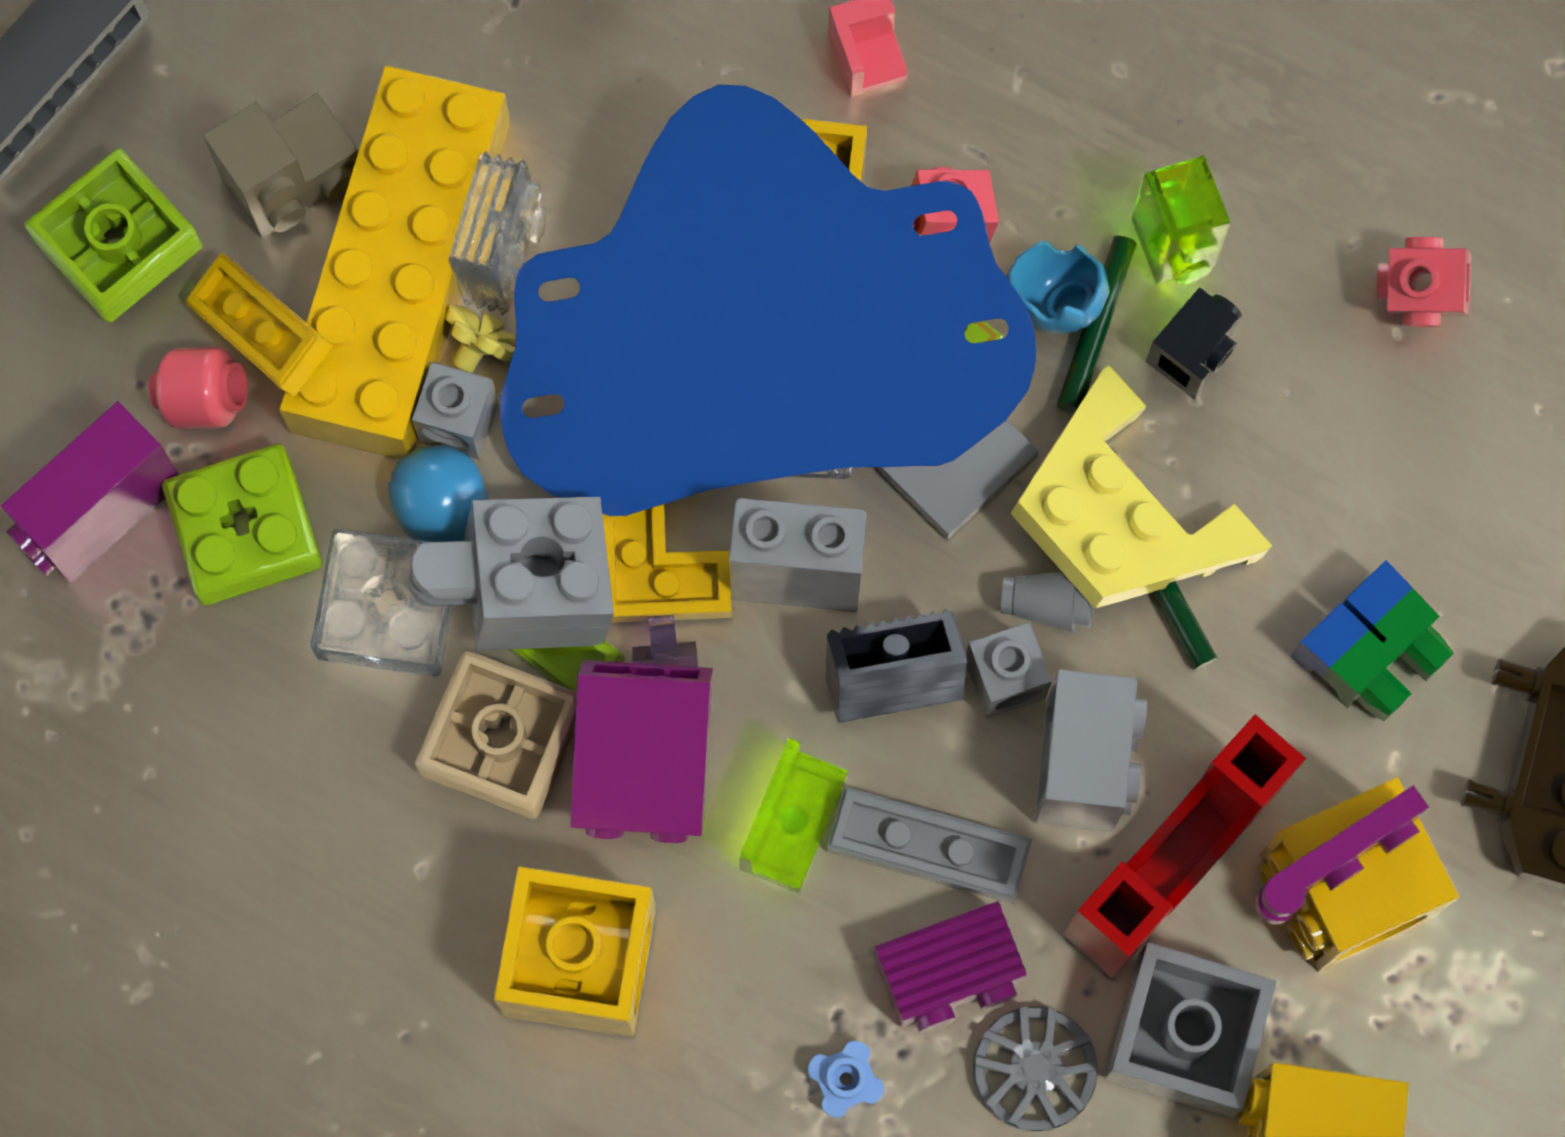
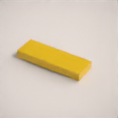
M222 252L185 301L188 306L278 387L294 397L333 346L240 264Z

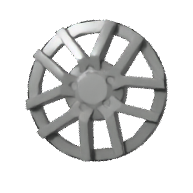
M1023 1006L997 1019L982 1036L976 1049L973 1065L976 1088L988 1110L1005 1124L1030 1132L1053 1130L1064 1126L1077 1117L1090 1101L1095 1090L1098 1075L1097 1058L1089 1035L1070 1017L1050 1007ZM1028 1018L1046 1019L1044 1042L1030 1041ZM1019 1020L1020 1044L998 1035L1005 1026ZM1055 1022L1066 1028L1075 1039L1053 1046ZM991 1043L1013 1054L1009 1065L985 1059ZM1081 1047L1086 1063L1063 1067L1060 1054ZM985 1069L1009 1076L993 1095L985 1080ZM1087 1073L1086 1083L1081 1096L1078 1098L1063 1078ZM1012 1086H1015L1025 1096L1015 1112L1011 1114L998 1102ZM1054 1088H1057L1071 1104V1107L1060 1115H1057L1046 1095ZM1033 1097H1036L1048 1120H1025L1021 1118Z

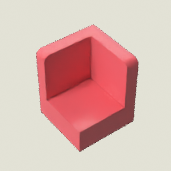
M852 0L829 7L828 34L851 97L902 82L907 78V67L894 34L895 9L891 0Z

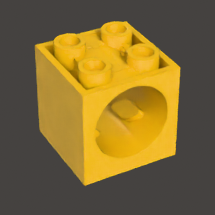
M1393 778L1278 831L1259 854L1263 864L1258 866V872L1263 885L1265 886L1273 876L1404 792L1405 789L1399 778ZM1419 818L1414 821V824L1420 833L1387 855L1378 845L1359 857L1358 859L1365 869L1344 884L1330 891L1323 881L1306 892L1303 906L1291 917L1293 923L1287 925V929L1299 956L1304 961L1311 958L1318 972L1434 918L1460 897Z
M518 866L494 1001L504 1017L634 1038L656 912L652 887Z
M1273 1062L1252 1079L1243 1110L1238 1113L1239 1125L1249 1126L1247 1137H1404L1409 1082Z

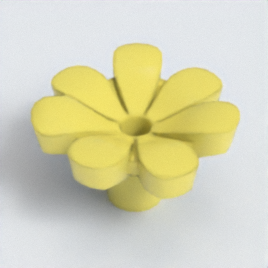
M453 304L448 306L445 319L453 326L451 335L459 342H462L452 358V362L456 367L473 373L483 355H493L504 362L512 360L516 348V335L508 331H499L503 325L500 319L492 314L485 313L482 319L479 320L476 313L467 307H457Z

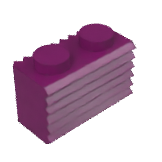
M999 901L874 947L873 952L900 1027L916 1023L919 1033L932 1030L955 1020L953 1008L977 1000L980 1009L983 1010L1015 998L1018 995L1014 986L1022 983L1027 976L1026 969L1022 963Z

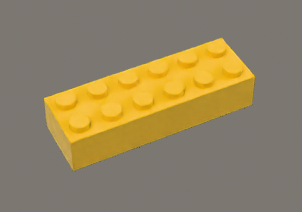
M385 65L306 322L333 346L295 397L285 391L280 412L290 433L399 460L414 451L418 436L412 418L431 363L440 364L451 324L445 319V315L450 304L457 306L511 121L505 93Z

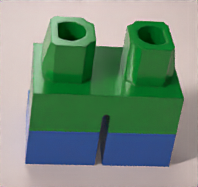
M1385 560L1346 597L1343 603H1340L1301 640L1291 657L1309 673L1313 670L1337 691L1339 699L1347 708L1357 700L1366 710L1385 722L1412 695L1388 669L1402 658L1427 681L1450 659L1454 652L1443 637L1432 627L1440 616L1397 570Z

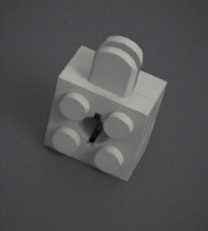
M600 497L472 500L464 533L465 541L422 543L413 555L408 579L412 596L422 606L471 605L475 650L579 647L604 643L614 611ZM531 555H542V556H545V558H544V557H539V556H531Z

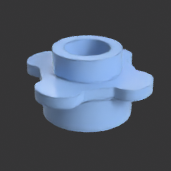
M860 1041L848 1042L844 1051L829 1057L823 1054L816 1055L809 1063L808 1074L812 1080L819 1083L820 1090L824 1096L822 1109L831 1117H843L847 1113L848 1108L855 1107L862 1102L875 1104L884 1093L882 1080L873 1075L868 1062L870 1050L867 1045ZM843 1073H849L852 1076L853 1081L850 1085L841 1084L839 1078Z

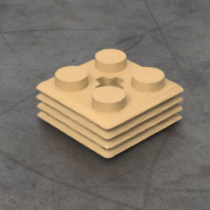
M465 650L459 657L416 758L415 766L419 774L424 778L525 817L535 819L540 814L575 729L577 692L472 651ZM503 721L510 722V730L515 737L513 742H503L499 748H492L489 737L484 733L486 729L498 730Z

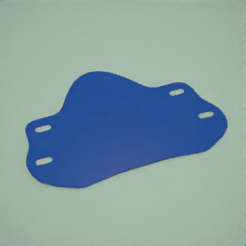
M719 84L694 95L670 117L646 157L621 216L610 234L596 243L537 254L524 263L519 270L514 288L516 348L500 397L501 427L509 453L523 475L549 494L558 498L600 497L602 514L608 516H628L712 489L814 472L857 467L939 466L957 459L1008 419L1029 390L1036 363V337L1027 306L996 264L989 243L982 210L976 197L969 189L961 184L946 180L886 191L867 187L848 170L805 122L777 99L748 86ZM952 211L957 217V225L950 231L919 235L913 228L915 219L924 214ZM574 278L579 282L580 291L572 298L547 302L543 301L538 294L541 284L548 281ZM1003 319L1009 326L1008 334L998 340L970 343L964 335L966 327L975 322ZM557 394L564 401L562 411L553 415L529 418L522 410L524 402L534 397Z

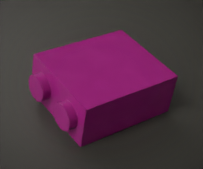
M117 401L1 505V508L15 523L6 533L46 577L56 569L71 584L165 499L162 482L165 479L179 475L162 445Z
M583 660L577 682L570 828L586 829L588 836L600 839L620 838L624 836L625 831L651 833V839L663 843H682L688 841L690 835L702 836L705 819L713 668Z

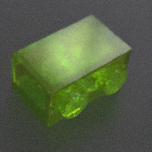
M1205 155L1144 174L1131 220L1156 285L1174 279L1176 284L1183 285L1205 277L1216 264L1231 224Z

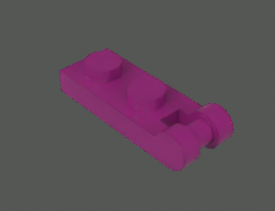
M1411 786L1273 876L1259 891L1255 899V908L1258 915L1270 924L1287 922L1303 906L1307 891L1323 881L1330 891L1336 889L1365 869L1359 861V857L1378 845L1387 855L1420 833L1414 821L1429 809V806L1415 786Z

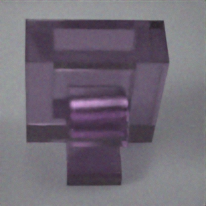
M674 615L648 617L651 645L632 647V662L698 667L696 641L677 643Z

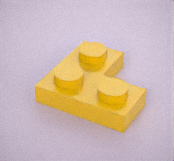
M665 504L628 516H608L602 514L614 611L611 623L732 618L730 550L666 552Z

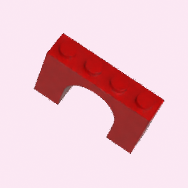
M1254 714L1210 763L1193 789L1126 864L1122 861L1077 910L1063 935L1113 979L1281 792L1306 758Z

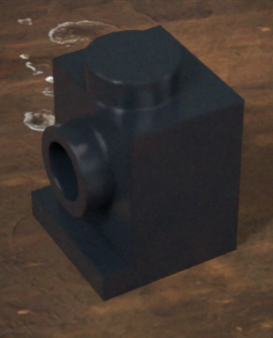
M1199 287L1152 342L1146 362L1195 400L1202 392L1210 371L1215 373L1236 348L1237 343L1231 339V336L1236 326L1243 319V315L1227 298L1217 294L1212 297Z

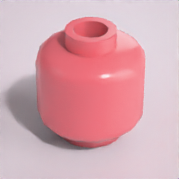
M218 347L176 348L164 355L157 372H153L150 377L148 390L153 407L160 410L162 417L172 428L181 430L220 429L229 425L235 419L237 413L244 409L248 399V380L244 367L241 363L236 362L225 349Z

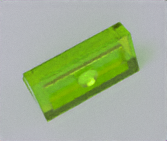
M788 738L740 853V870L800 894L848 778L849 771L802 753L801 742Z

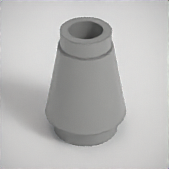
M1062 571L1019 575L1017 577L1005 576L1003 579L1001 614L1014 615L1017 618L1073 633L1076 627L1091 628L1094 607Z

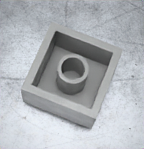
M1058 669L1047 699L1035 823L1113 832L1122 815H1130L1132 803H1137L1141 780V764L1131 763L1130 756L1131 752H1136L1138 738H1143L1147 714V699L1136 698L1138 678Z
M1147 942L1138 955L1104 1079L1233 1118L1243 1110L1277 981Z

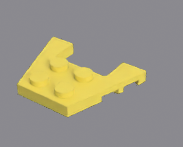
M1110 365L1105 367L1096 378L1010 514L1094 609L1165 589L1169 583L1195 575L1203 578L1212 575L1216 569L1240 562L1248 565L1263 558L1273 545L1236 504H1233L1196 533L1188 534L1108 446L1105 441L1135 421L1146 407L1143 401Z

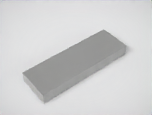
M844 786L826 852L1014 905L1032 839Z

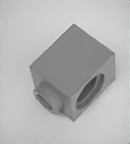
M432 362L412 418L419 442L430 446L448 444L469 454L471 458L479 460L498 405L493 379Z
M1030 622L968 643L966 666L986 719L1046 699L1052 680Z

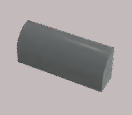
M34 0L0 37V182L151 17L144 0Z

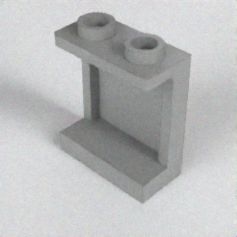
M745 498L738 499L735 503L729 559L732 601L857 612L867 519L866 512L861 509Z

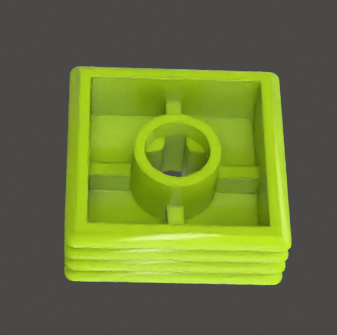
M120 148L111 152L25 222V228L34 243L106 322H113L202 248V242L198 237L196 229ZM112 228L119 234L124 233V237L116 243L111 241L107 243L104 236Z
M282 444L270 445L165 479L162 482L163 492L195 594L203 605H211L318 570L322 567L323 562L293 467ZM246 513L249 518H255L248 523L250 532L245 535L239 536L233 527H229L235 523L237 515Z

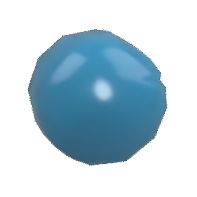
M1048 241L1038 242L1018 255L1007 273V279L1029 310L1033 327L1044 333L1064 334L1088 327L1099 317L1110 293L1107 273L1103 264L1090 253H1087L1080 244H1075L1074 248L1070 251H1062L1054 248Z
M448 444L419 447L400 459L392 470L391 481L388 483L389 499L403 531L411 539L421 543L465 540L464 533L472 500H489L483 476L469 454Z

